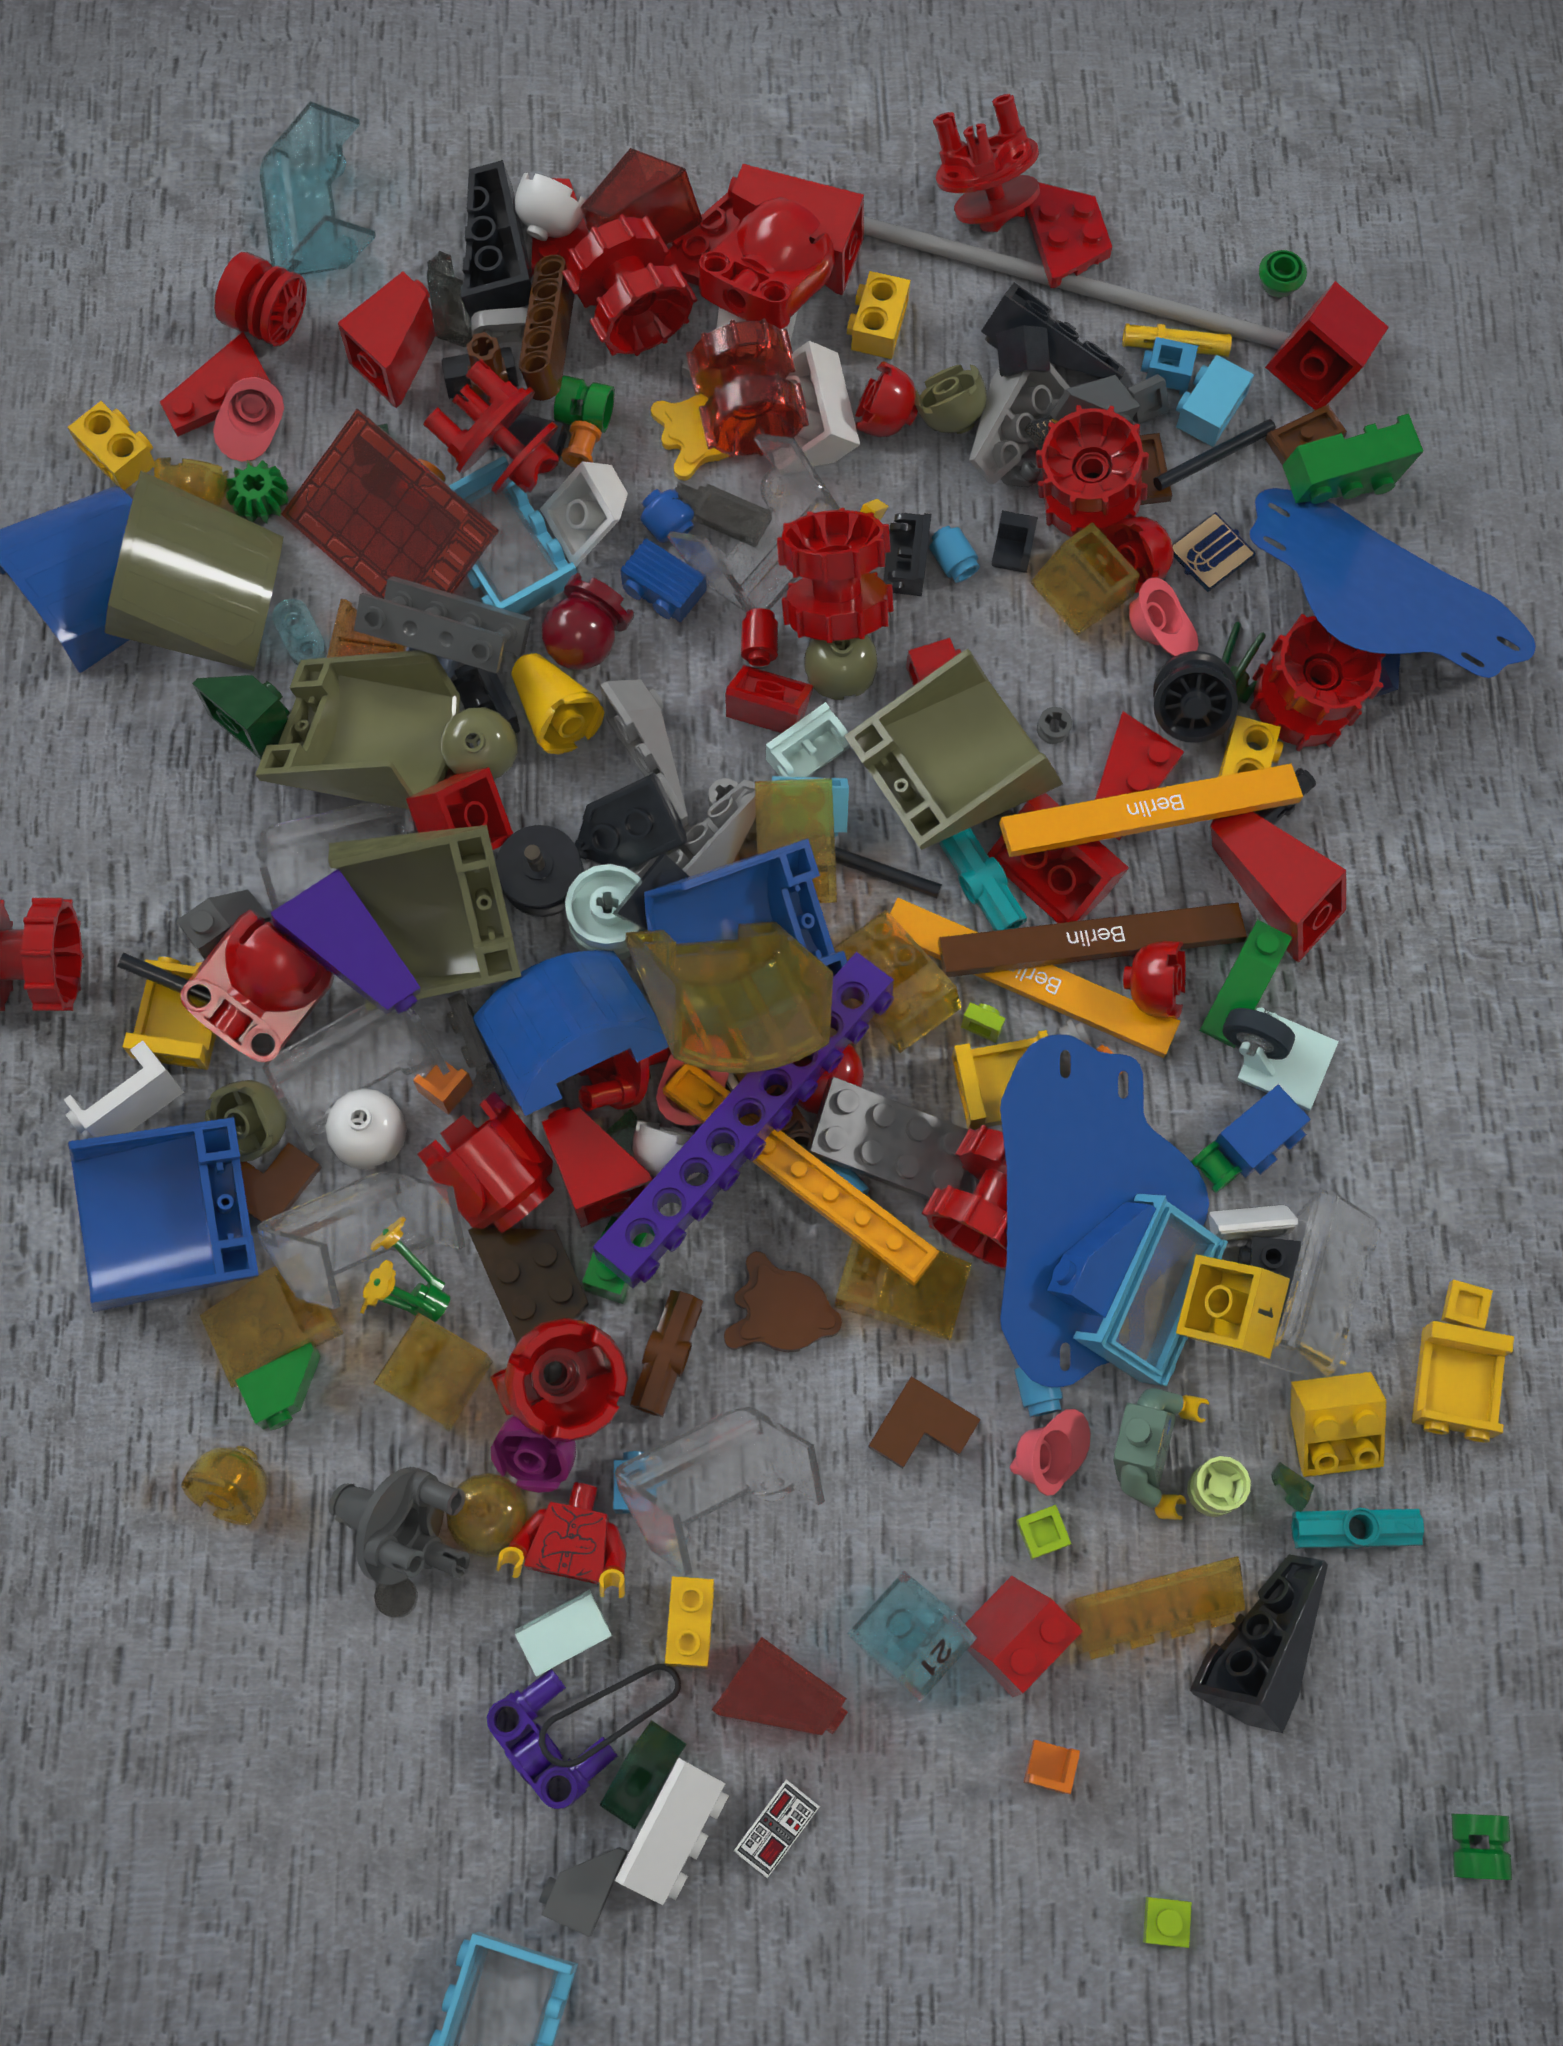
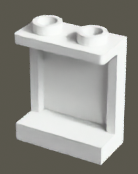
M144 1041L130 1049L143 1069L85 1110L71 1095L64 1099L71 1111L65 1114L66 1117L86 1139L129 1133L184 1093Z

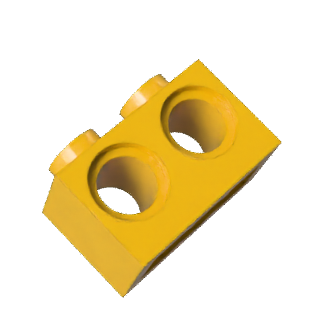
M869 271L866 284H859L855 305L859 306L857 314L851 313L848 321L847 335H852L851 350L888 359L893 358L909 301L911 280Z
M100 401L70 424L68 429L77 447L118 487L126 490L138 480L140 471L147 473L156 466L150 453L153 446L143 433L138 431L135 434L129 428L128 420L118 409L115 408L111 411Z
M1237 715L1229 732L1218 777L1269 768L1272 763L1277 764L1284 742L1277 741L1281 727ZM1247 743H1257L1262 750H1253Z
M672 1576L665 1654L666 1666L709 1668L715 1588L714 1579Z

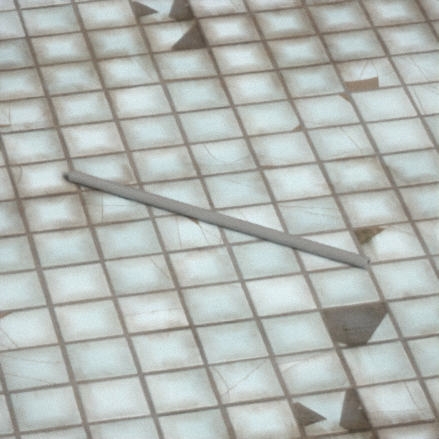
M864 216V235L1049 286L1043 265ZM1073 273L1062 278L1061 285L1056 287L1214 332L1231 334L1233 337L1279 349L1291 334L1088 277L1076 276Z

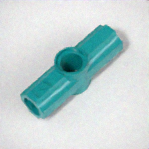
M970 828L940 841L939 845L958 873V881L965 896L972 904H978L994 931L1019 928L1027 921L1026 914L1008 888V880L1003 868L994 857H988Z
M1360 1507L1352 1510L1294 1511L1292 1513L1291 1529L1295 1549L1348 1548L1355 1550L1362 1547L1423 1545L1424 1523L1419 1509L1369 1510ZM1351 1518H1356L1364 1524L1366 1532L1363 1539H1357L1351 1534L1349 1530Z

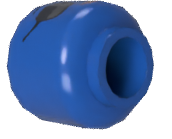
M656 489L642 502L645 509L641 514V522L660 543L671 541L674 545L682 540L695 526L692 523L694 518L693 509L675 489H669L662 493Z

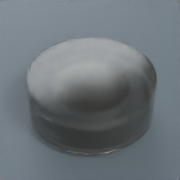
M408 1578L393 1585L379 1583L374 1594L375 1604L379 1611L388 1617H405L416 1607L418 1601L417 1588Z

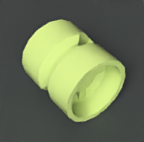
M1218 1456L1209 1459L1191 1474L1187 1485V1494L1190 1503L1198 1512L1206 1516L1219 1517L1237 1509L1246 1501L1250 1493L1251 1480L1247 1470L1239 1461L1231 1457Z

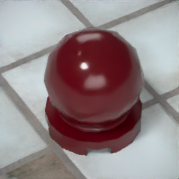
M580 573L571 576L564 587L567 599L557 602L547 612L542 624V640L547 653L558 665L572 670H587L600 665L610 655L615 642V631L622 632L626 630L634 619L633 610L628 609L626 611L620 605L624 600L620 594L596 578L592 577L589 583L582 581Z

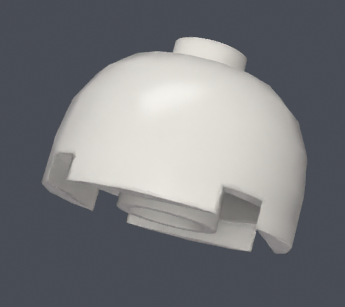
M524 173L515 196V211L521 222L528 227L527 233L530 236L546 241L548 237L562 238L572 233L583 218L588 203L582 196H580L577 202L570 197L573 190L554 179L535 174L533 180H530L528 173Z
M364 1088L350 1091L336 1100L328 1112L325 1125L328 1144L338 1159L352 1168L364 1170L374 1169L377 1165L393 1160L403 1147L407 1132L403 1113L394 1100L377 1090Z
M643 1120L637 1121L632 1142L634 1159L649 1172L653 1180L695 1132L674 1126L671 1128L660 1127L658 1130L660 1123ZM700 1173L690 1175L687 1181L697 1177Z

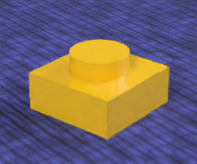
M1453 1279L1448 1285L1441 1321L1484 1330L1493 1290Z

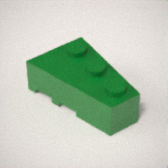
M1409 413L1398 416L1396 424L1377 429L1376 423L1364 426L1363 430L1365 433L1344 439L1343 434L1340 433L1297 446L1282 465L1296 503L1311 501L1313 504H1318L1330 498L1343 497L1344 499H1352L1360 494L1374 492L1376 495H1381L1391 491L1396 486L1395 483L1423 453V448Z

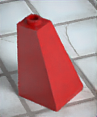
M742 164L738 177H732L728 189V198L732 199L733 215L742 221L758 204L775 198L796 201L810 210L820 221V226L810 235L809 241L812 244L818 236L828 233L834 247L835 263L829 281L825 285L836 294L843 295L864 240V194Z
M1254 812L1213 819L1210 826L1212 847L1267 924L1292 936L1286 950L1292 959L1300 962L1346 911V869Z

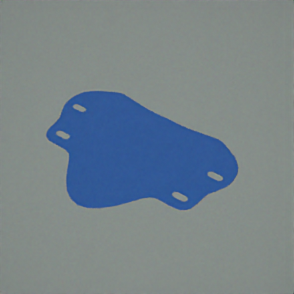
M1280 488L1266 489L1256 497L1257 520L1250 530V539L1257 547L1286 563L1297 572L1307 601L1317 620L1327 632L1340 642L1372 653L1406 654L1433 652L1484 678H1492L1499 674L1508 664L1527 661L1534 655L1536 645L1533 636L1526 626L1502 602L1492 595L1445 573L1388 540L1329 501L1313 504L1311 501L1296 503L1291 490ZM1272 503L1287 511L1290 517H1286L1271 509L1268 504ZM1263 537L1273 539L1283 545L1286 550L1283 551L1266 542ZM1497 637H1502L1519 648V651H1515L1499 642ZM1461 653H1467L1481 661L1484 667H1479L1465 659Z
M1056 1034L1043 1037L1032 1043L1018 1060L1002 1096L1000 1106L1007 1165V1262L1000 1315L1001 1329L1019 1367L1032 1381L1047 1387H1064L1074 1384L1096 1367L1110 1363L1073 1339L1076 1331L1097 1334L1104 1317L1080 1313L1047 1291L1052 1280L1053 1270L1061 1261L1063 1254L1124 1202H1134L1136 1194L1166 1195L1169 1203L1202 1226H1204L1209 1208L1207 1187L1198 1169L1182 1152L1154 1131L1146 1121L1144 1115L1143 1072L1137 1060L1123 1054L1099 1052L1074 1036ZM1063 1050H1067L1070 1053V1075L1068 1078H1063L1060 1074V1055ZM1121 1071H1126L1128 1074V1096L1124 1099L1120 1098L1118 1094V1076ZM1167 1224L1126 1316L1128 1319V1340L1121 1345L1134 1354L1138 1352L1143 1341V1300L1147 1289L1193 1243ZM1063 1343L1070 1345V1368L1066 1371H1063L1060 1367V1348Z

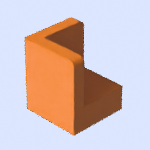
M442 1058L425 1078L417 1074L413 1079L418 1092L448 1115L473 1086L467 1071L463 1068L458 1071Z
M1033 1740L1023 1783L1062 1794H1071L1080 1750L1067 1749L1039 1740Z

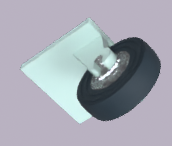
M1236 1008L1231 1010L1225 1020L1222 1032L1227 1040L1240 1048L1239 1052L1244 1056V1063L1237 1080L1266 1093L1279 1084L1300 1108L1310 1111L1339 1041L1278 1016L1276 1013H1271L1267 1010L1264 1012V1008H1257L1256 1010Z

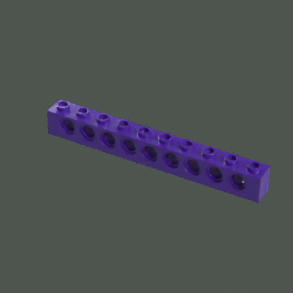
M856 951L593 1246L596 1259L633 1289L640 1281L643 1283L649 1281L660 1266L658 1260L667 1250L673 1252L681 1245L687 1235L685 1230L694 1220L699 1222L709 1213L714 1204L711 1200L721 1189L727 1191L733 1186L740 1175L738 1171L747 1159L754 1161L761 1154L766 1146L764 1140L773 1130L779 1132L784 1128L792 1116L791 1109L799 1100L806 1102L818 1087L816 1081L825 1071L831 1073L839 1065L844 1056L842 1052L850 1042L857 1044L866 1034L869 1028L867 1023L876 1013L881 1016L886 1012L894 1000V979ZM848 999H857L862 1005L856 1009H849L843 1003ZM824 1027H831L837 1031V1034L833 1037L825 1038L817 1032ZM798 1056H806L812 1060L805 1067H798L791 1061ZM772 1085H781L786 1091L780 1096H771L766 1093V1089ZM746 1114H755L760 1117V1121L752 1126L743 1125L739 1120ZM721 1143H728L734 1147V1150L726 1156H720L713 1152L714 1148ZM694 1173H703L708 1177L707 1181L700 1186H692L686 1182L688 1177ZM667 1203H676L681 1206V1210L674 1216H664L660 1213V1209ZM641 1233H649L654 1236L653 1242L646 1247H638L633 1244L634 1238Z

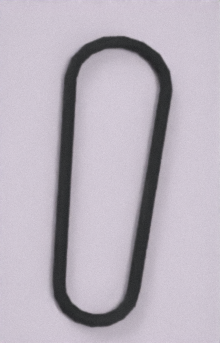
M666 1664L651 1665L553 1715L543 1724L539 1733V1746L542 1754L550 1763L559 1767H573L583 1763L672 1702L681 1690V1680L678 1673L672 1667L666 1666ZM664 1670L673 1677L675 1688L668 1697L580 1757L570 1761L560 1760L553 1757L548 1751L545 1744V1735L548 1728L554 1722L653 1671Z

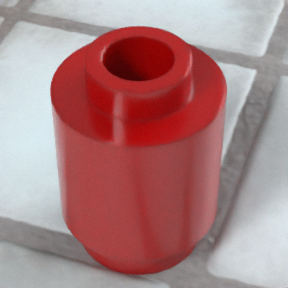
M751 609L746 612L745 618L742 620L741 657L752 666H767L778 657V621L775 619L774 612L769 609Z

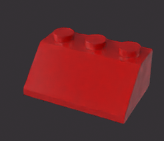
M1044 793L1027 801L1018 814L1059 807L1060 805L1048 794ZM1001 835L987 854L989 858L994 857L999 862L1008 879L1057 923L1082 921L1111 892L1129 869L1125 863L1100 841L1009 857L1003 835Z

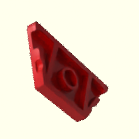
M1038 182L1040 193L1036 200L1026 207L1025 210L1050 288H1056L1061 285L1062 278L1071 273L1078 276L1087 271L1091 265H1098L1110 258L1112 244L1095 196Z

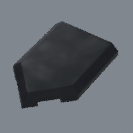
M652 773L587 804L575 846L582 859H589L602 865L613 864L631 869L688 841L686 832L660 779Z

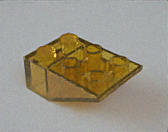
M832 778L755 781L757 853L761 854L794 842L809 839L820 876L812 879L819 903H836L837 887Z
M887 910L834 947L835 952L844 951L847 961L857 951L894 979V1000L884 1014L880 1016L876 1013L871 1020L899 1053L906 1050L961 1009L956 985Z
M852 1239L834 1308L951 1341L972 1263L939 1250V1256L915 1286H913Z
M304 1253L264 1271L199 1315L231 1388L238 1386L235 1381L236 1379L309 1342L318 1347L344 1334L314 1266Z

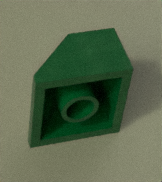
M253 675L197 678L192 683L208 715L260 760L267 745H278L290 712L280 701L283 698L282 694L270 682L266 681L262 684Z

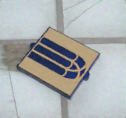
M1216 512L1172 545L1174 550L1173 557L1185 568L1184 573L1191 575L1207 592L1219 585L1256 555L1239 536V531L1237 529L1233 530Z

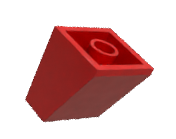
M403 271L338 322L349 364L395 408L402 404L436 336L433 323L435 316L429 305L428 299L430 294L427 288L419 280L413 281Z
M1335 281L1311 307L1265 368L1310 407L1317 410L1326 406L1364 367L1389 327Z
M569 1107L560 1108L550 1113L547 1120L541 1122L581 1228L625 1211L652 1181L649 1172L580 1107L573 1110Z
M1011 1576L953 1636L1012 1697L1023 1694L1083 1630L1051 1598Z

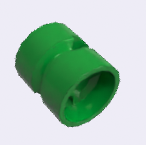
M563 375L560 391L555 397L554 420L571 425L574 421H586L597 426L602 433H605L608 429L614 407V386L597 382L587 386L584 379Z
M1451 1813L1452 1838L1459 1843V1848L1453 1851L1454 1877L1512 1880L1511 1854L1504 1850V1845L1510 1842L1509 1816ZM1474 1835H1489L1490 1849L1473 1848Z

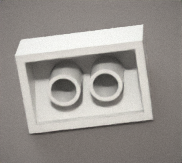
M808 341L759 377L780 470L790 471L835 463L860 445L838 352Z
M678 1758L615 1881L661 1905L665 1904L668 1896L676 1900L688 1877L681 1872L688 1857L690 1856L697 1860L708 1838L707 1834L701 1832L709 1816L718 1819L729 1795L722 1792L726 1783Z

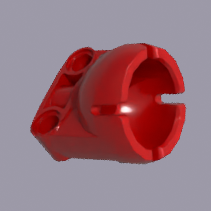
M775 198L762 202L746 215L741 223L716 248L700 257L699 292L706 300L750 323L769 330L784 329L789 325L790 318L829 281L835 263L833 243L828 233H824L818 236L811 244L809 237L818 229L820 221L810 210L798 202L785 198Z
M250 909L238 917L181 990L180 999L182 1005L199 1022L233 1048L257 1062H268L278 1055L280 1050L330 989L335 975L279 933L271 922H265L261 915ZM197 984L206 986L211 993L210 1002L203 1006L194 1004L189 998V990L192 986ZM259 1033L271 1035L275 1041L274 1049L268 1053L256 1051L252 1044L253 1037Z
M570 1318L543 1322L523 1335L509 1357L507 1368L496 1372L490 1377L506 1415L515 1416L524 1426L538 1435H544L550 1440L571 1442L591 1437L610 1424L620 1409L617 1402L620 1396L625 1397L628 1382L624 1355L612 1337L595 1325ZM558 1361L562 1367L560 1378L552 1383L546 1382L543 1376L544 1368L550 1362Z

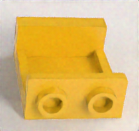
M158 957L157 961L145 959V962L188 980L203 963L198 962L195 966L182 965L180 961L170 957ZM147 979L134 1032H126L122 1047L132 1059H136L130 1049L144 1041L161 1063L208 1070L216 1034L199 1022L182 1005L181 993ZM189 997L190 1000L196 1005H206L203 1002H200L196 999Z
M1047 1030L1038 1031L1037 1036L1034 1038L971 1049L970 1043L954 1046L951 1058L968 1130L969 1128L973 1130L981 1128L982 1125L991 1127L1002 1124L1000 1114L1001 1099L1016 1064L1032 1043L1048 1036Z
M1432 1321L1423 1327L1411 1423L1424 1425L1423 1430L1433 1434L1446 1435L1449 1434V1430L1465 1433V1439L1482 1443L1490 1442V1438L1502 1434L1504 1425L1498 1423L1504 1364L1505 1356L1513 1352L1514 1336L1438 1321Z

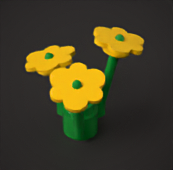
M402 1216L383 1230V1233L371 1243L370 1249L374 1252L380 1246H383L386 1250L393 1246L428 1283L427 1285L417 1284L411 1294L396 1287V1271L392 1269L393 1263L385 1260L379 1268H375L370 1274V1281L363 1290V1297L365 1299L360 1313L364 1314L368 1305L376 1307L379 1300L408 1311L419 1319L423 1317L435 1323L445 1312L450 1302V1295L442 1291L445 1282L435 1277L399 1240L404 1234L401 1228L406 1221V1218Z

